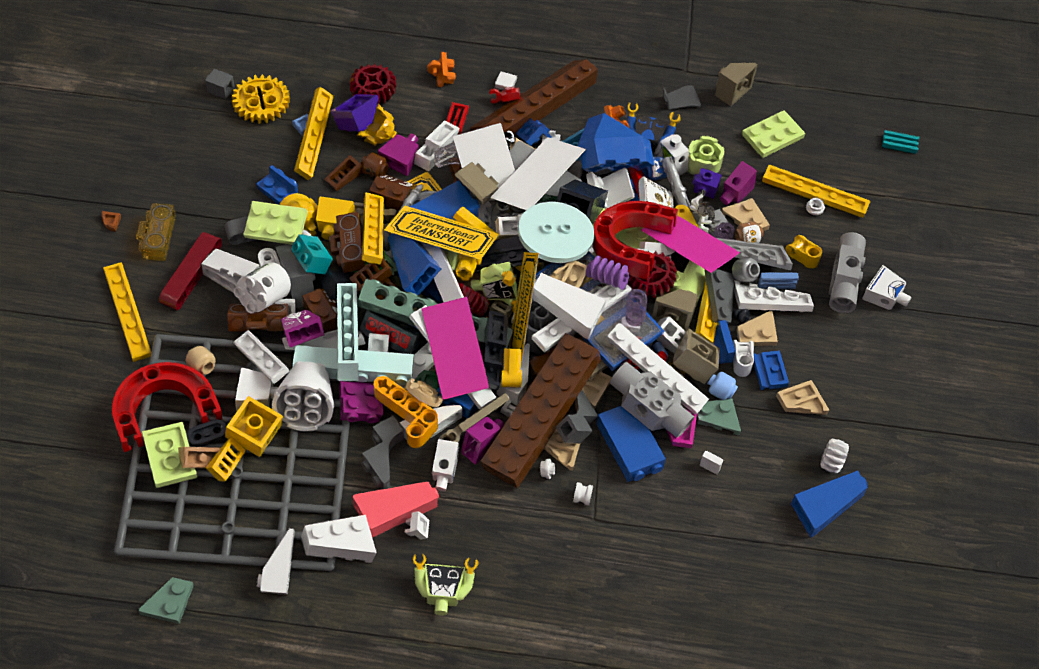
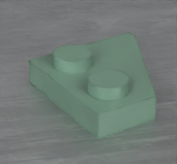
M733 399L707 401L697 413L696 419L698 424L712 426L714 429L721 431L722 428L733 431L735 435H740L741 433Z
M172 577L140 607V615L180 624L194 586L193 582Z

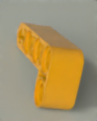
M380 376L374 380L375 398L410 423L407 427V442L409 446L413 448L423 446L438 429L437 412L415 398L390 378Z

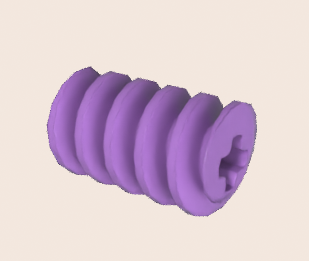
M596 256L588 264L586 276L623 290L629 279L628 266L624 265L621 268V263L615 265V262L612 260L608 263L607 258H603L601 261V256Z

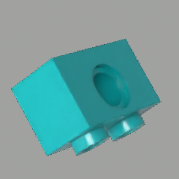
M298 234L292 245V252L306 272L326 274L333 259L318 237Z

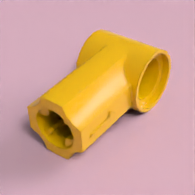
M459 253V263L455 271L456 276L464 281L469 280L473 276L476 265L481 264L482 258L480 260Z
M504 349L501 387L521 388V349Z

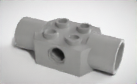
M845 233L840 237L828 294L830 295L829 306L836 312L849 313L856 308L858 285L861 283L863 276L861 268H863L865 263L864 251L866 245L865 238L858 233Z
M625 362L610 380V384L623 394L621 406L651 431L665 428L676 438H679L695 418V416L680 405L681 395L651 371L640 373L628 362Z

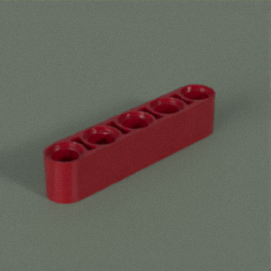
M206 232L200 234L162 290L159 297L160 304L175 310H179L203 275L201 263L215 249L220 250L221 238Z

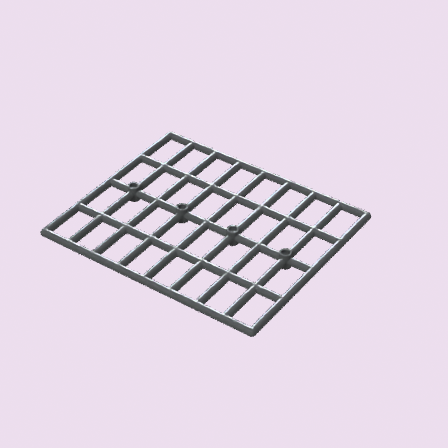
M156 334L149 365L172 362L187 366L186 361L158 359L161 342L203 345L209 351L211 346L237 347L233 343L235 340ZM261 342L270 351L295 353V350L285 349L284 344ZM251 361L246 366L215 364L212 370L213 372L240 374L241 368L261 372ZM329 379L330 381H338V379ZM213 389L217 398L236 399L237 391ZM160 390L154 392L185 395L184 393L176 390ZM151 393L142 400L138 427L145 445L142 431L146 429L147 418L189 421V429L197 426L201 420L194 403L191 414L149 410ZM333 399L334 407H340V399ZM207 415L208 420H216L215 415ZM222 416V421L229 424L233 417ZM342 420V425L323 424L318 426L317 430H313L341 433L339 452L296 448L299 430L287 427V423L282 421L279 429H291L288 448L267 446L262 454L287 456L285 475L244 472L242 469L243 454L228 479L232 480L230 498L186 495L188 480L179 483L178 494L134 491L137 472L152 473L150 464H139L142 447L138 448L137 441L135 440L115 543V555L265 566L270 558L230 555L232 539L235 535L276 538V550L287 533L288 511L332 514L331 521L339 520L350 422ZM215 442L203 447L222 448L225 443ZM230 446V449L236 453L238 452L234 446ZM245 449L246 451L244 453H252ZM295 456L338 460L336 478L293 475ZM195 468L197 476L214 477L205 468ZM243 480L284 483L281 502L238 499L240 483ZM292 483L334 486L333 506L289 503ZM132 499L176 502L173 522L129 519ZM184 504L228 506L226 522L222 526L181 523ZM236 508L280 510L278 530L235 527ZM127 527L171 530L168 551L123 548ZM180 531L223 534L221 555L178 552L177 546ZM295 531L294 540H302V532ZM335 557L327 558V562L291 560V568L332 571L335 567Z

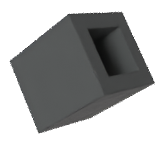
M214 69L205 79L207 92L226 99L234 89L233 76Z

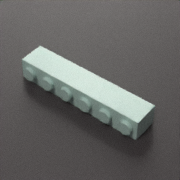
M357 283L337 284L338 381H359Z
M295 346L292 366L298 361L321 363L326 367L329 379H338V349ZM358 350L359 382H374L377 377L386 376L398 385H406L408 380L412 379L414 354Z

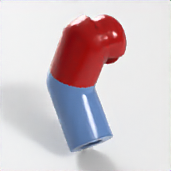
M660 341L656 342L652 347L657 355L666 362L668 354Z

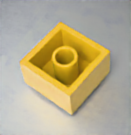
M248 396L226 426L225 437L228 439L232 437L243 448L260 457L281 427L283 416Z

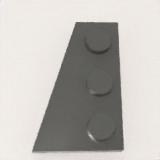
M718 269L712 273L704 270L712 320L715 323L726 320L727 324H729L732 318L733 274Z

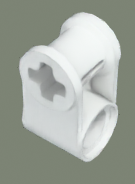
M733 340L735 348L733 359L734 372L740 377H746L750 374L754 362L753 341L748 343Z

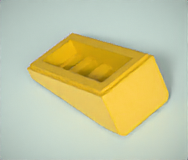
M230 437L206 466V469L219 482L226 481L246 450ZM231 445L238 450L237 453L230 449ZM227 452L233 456L232 459L226 454ZM220 464L224 470L220 469L218 465Z

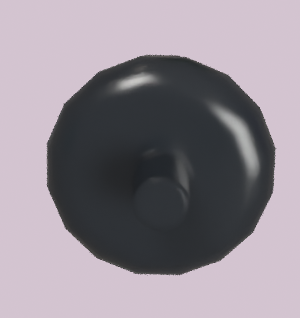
M732 306L734 318L738 319L739 323L743 324L747 320H751L748 309H735Z

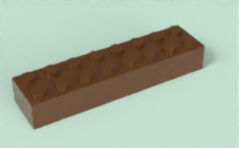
M567 333L564 334L482 458L481 464L485 471L518 489L555 432L556 426L562 421L601 361L598 349Z

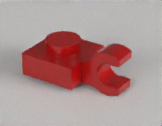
M507 87L502 92L497 89L489 90V94L494 93L497 95L496 98L491 99V103L520 99L519 88Z

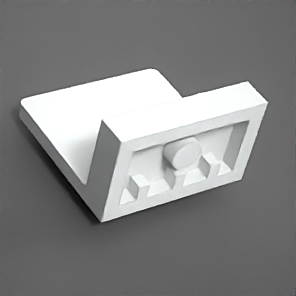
M622 168L602 179L593 172L586 174L588 184L608 190L604 209L615 204L627 202L635 197L626 168Z

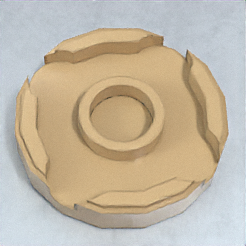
M414 379L408 380L405 387L411 395L432 407H439L443 398L442 396H437L438 392L433 387L422 381H417L416 383Z

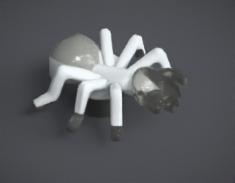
M702 190V192L698 193L697 197L691 200L692 206L689 208L695 211L692 212V215L698 227L711 235L715 231L711 227L703 225H716V222L712 221L715 219V212L712 205L708 206V202H702L705 195V190Z

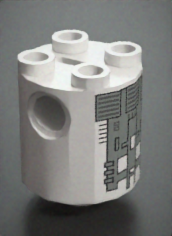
M268 262L240 278L234 288V294L246 308L247 312H260L288 295L291 287L290 278L280 265Z

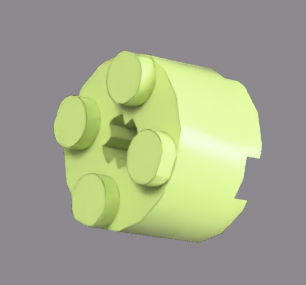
M701 136L700 139L691 142L688 149V172L690 174L699 175L701 168L715 173L719 172L724 157V147L717 143V139Z

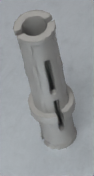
M671 156L661 160V163L672 187V195L675 196L678 205H685L689 208L691 205L685 193L686 188L683 187L673 159Z

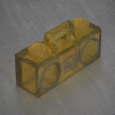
M153 203L151 204V209L146 212V221L139 222L136 239L140 240L139 251L142 252L143 259L166 261L176 218L174 205Z

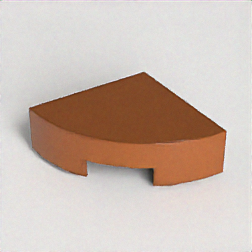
M102 211L103 224L107 229L116 232L121 219L120 213Z

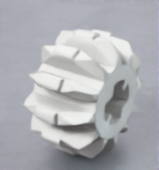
M831 439L822 455L821 468L826 469L828 472H840L849 451L848 444L839 439Z

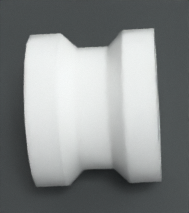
M577 482L573 502L578 503L580 501L584 502L585 505H589L593 486H583Z

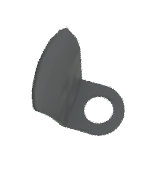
M685 86L668 94L665 88H662L663 98L668 110L694 106L701 107L700 99L693 86Z

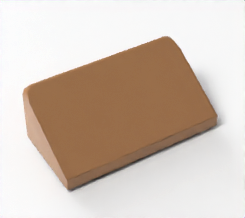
M178 447L182 468H206L221 448Z

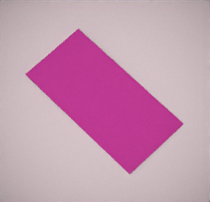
M678 215L677 224L675 227L673 226L671 234L648 228L641 230L710 273L740 253Z
M463 297L421 308L443 400L489 388L468 298Z

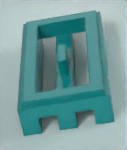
M885 130L882 147L917 154L919 137Z

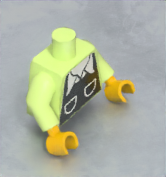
M510 262L492 264L489 267L482 268L481 279L471 280V288L474 291L483 290L485 298L488 300H501L513 306L512 311L514 313L517 299V283Z
M414 554L413 562L417 566L415 568V584L421 596L427 598L428 604L435 605V614L447 615L448 606H457L458 600H463L472 589L475 576L473 570L478 566V560L476 559L474 567L468 565L469 558L465 561V567L425 564V567H423V564L426 562L425 555L423 554V561L418 563L415 561L416 555Z

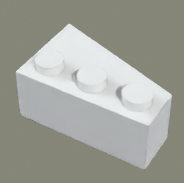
M215 249L201 263L205 276L233 293L240 278L259 268V264L219 249Z
M366 515L305 525L301 535L306 555L327 558L341 557L346 558L345 560L358 559L365 560L368 563H372L376 555Z

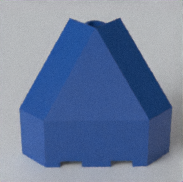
M605 113L588 118L578 143L580 148L586 149L580 155L583 170L594 173L608 168L616 172L622 168L632 167L640 171L655 166L650 140Z

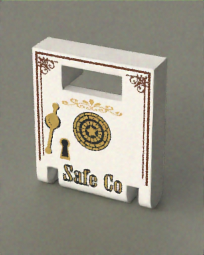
M644 176L639 180L640 201L652 202L673 208L672 192L667 191V189L651 180H647Z

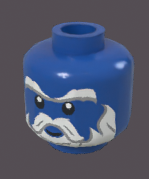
M662 156L653 157L655 166L642 170L644 176L651 181L667 177L661 160L664 159Z

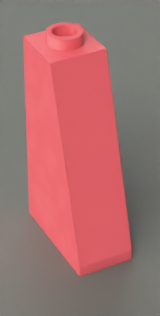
M422 482L355 494L352 497L353 506L358 515H366L373 538L406 522L407 519L411 518L412 512L419 511L424 514L436 508L439 494L435 487L432 488L429 482Z

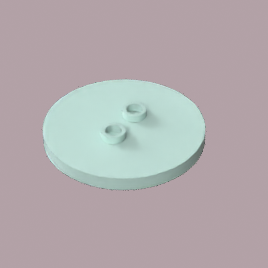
M544 202L530 207L523 213L519 221L518 236L522 245L530 253H539L538 258L549 262L567 263L578 260L588 253L593 244L594 228L588 217L577 208L559 202Z

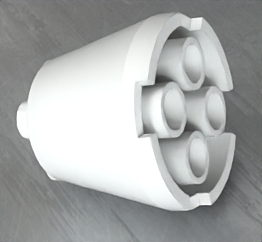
M298 361L276 390L272 401V410L283 416L282 420L287 423V427L299 431L317 430L318 426L330 421L334 402L326 367L321 363Z

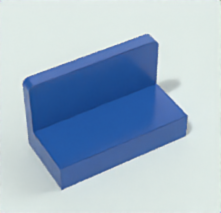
M726 320L719 321L715 331L714 342L712 343L720 348L719 364L733 362L735 356V348Z

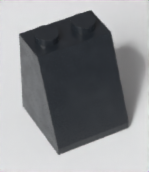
M574 179L560 187L556 202L577 208L593 224L604 208L608 190Z

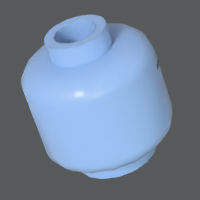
M719 372L717 375L713 374L707 383L710 385L709 393L720 400L731 399L738 387L735 385L736 380L724 372Z

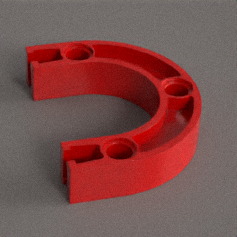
M646 201L623 202L605 209L594 223L593 249L595 254L601 256V261L603 258H607L608 263L611 260L615 262V265L621 263V268L627 265L629 275L647 280L650 275L649 271L653 270L655 254L624 245L617 240L615 235L624 229L633 227L648 228L671 234L673 226L675 227L677 224L678 209Z
M172 362L147 365L130 374L118 387L112 404L114 424L123 451L131 450L127 438L124 437L135 434L133 437L137 441L138 448L144 446L135 413L140 402L156 391L176 390L187 395L193 401L202 424L210 421L208 420L207 413H204V411L213 409L216 419L222 420L221 408L208 380L197 370Z

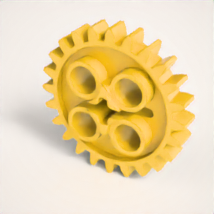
M254 75V79L247 77V82L242 80V85L237 84V89L233 90L232 103L233 107H235V112H239V117L244 116L245 120L251 118V123L255 120H258L259 124L262 120L268 123V119L275 121L274 116L280 118V113H286L285 108H289L290 98L287 86H283L282 81L277 82V78L271 80L270 75L267 78H264V75H261L260 78ZM257 88H260L265 110L261 107Z

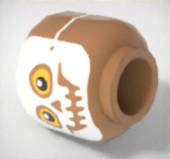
M753 221L741 223L735 230V239L737 241L759 243L761 237H763L762 227Z

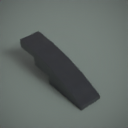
M489 311L482 360L489 388L498 390L501 383V369L504 365V349L507 346L508 314Z

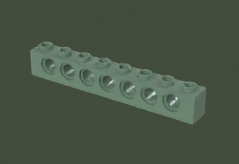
M366 279L358 298L357 306L416 326L409 318L415 312L413 308H422L425 305L428 307L437 303L429 298H420L412 292L405 293L400 291L395 286L388 287L382 285L377 280ZM383 295L385 299L379 300L376 296ZM401 301L404 305L397 306L394 302ZM472 315L474 327L477 329L476 335L479 348L483 349L487 318H478ZM509 327L507 328V346L505 349L508 347L513 329Z

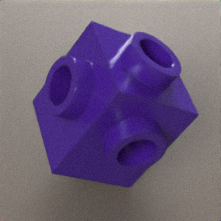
M701 168L699 175L695 174L692 184L695 187L693 192L714 199L722 175Z

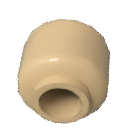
M196 346L189 350L186 356V364L202 375H205L214 369L215 357L205 347Z

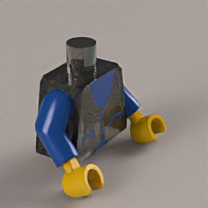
M630 103L627 106V111L629 112L627 123L629 128L650 140L652 152L656 151L661 140L674 135L675 124L679 123L681 119L679 114L678 119L673 120L674 112L670 114V125L669 121L636 114L635 117L634 114L638 110V104L636 103L635 110L630 109Z

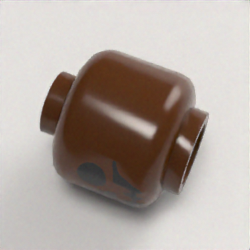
M370 153L361 160L363 173L370 177L376 178L386 174L389 164H387L386 158L378 154Z

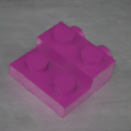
M340 381V419L347 420L348 422H380L383 416V405L374 396V383Z

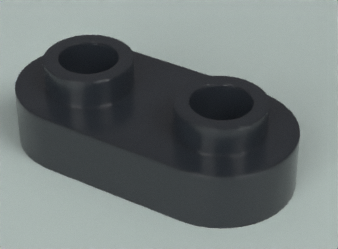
M216 419L194 426L187 432L188 443L192 447H203L223 440L227 425L224 421Z

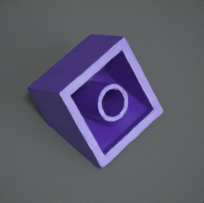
M356 94L333 109L331 113L338 129L347 130L348 132L366 130L367 126L373 123L378 96Z

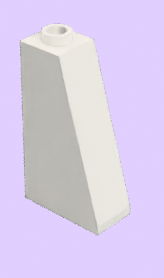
M543 273L534 282L532 299L589 340L604 310L606 299Z

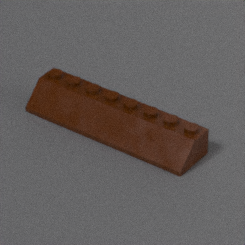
M587 59L574 60L522 93L520 99L510 101L473 125L471 130L474 131L501 123L503 132L511 131L515 137L517 136L516 132L529 118L533 121L541 120L594 85L597 80L598 69Z

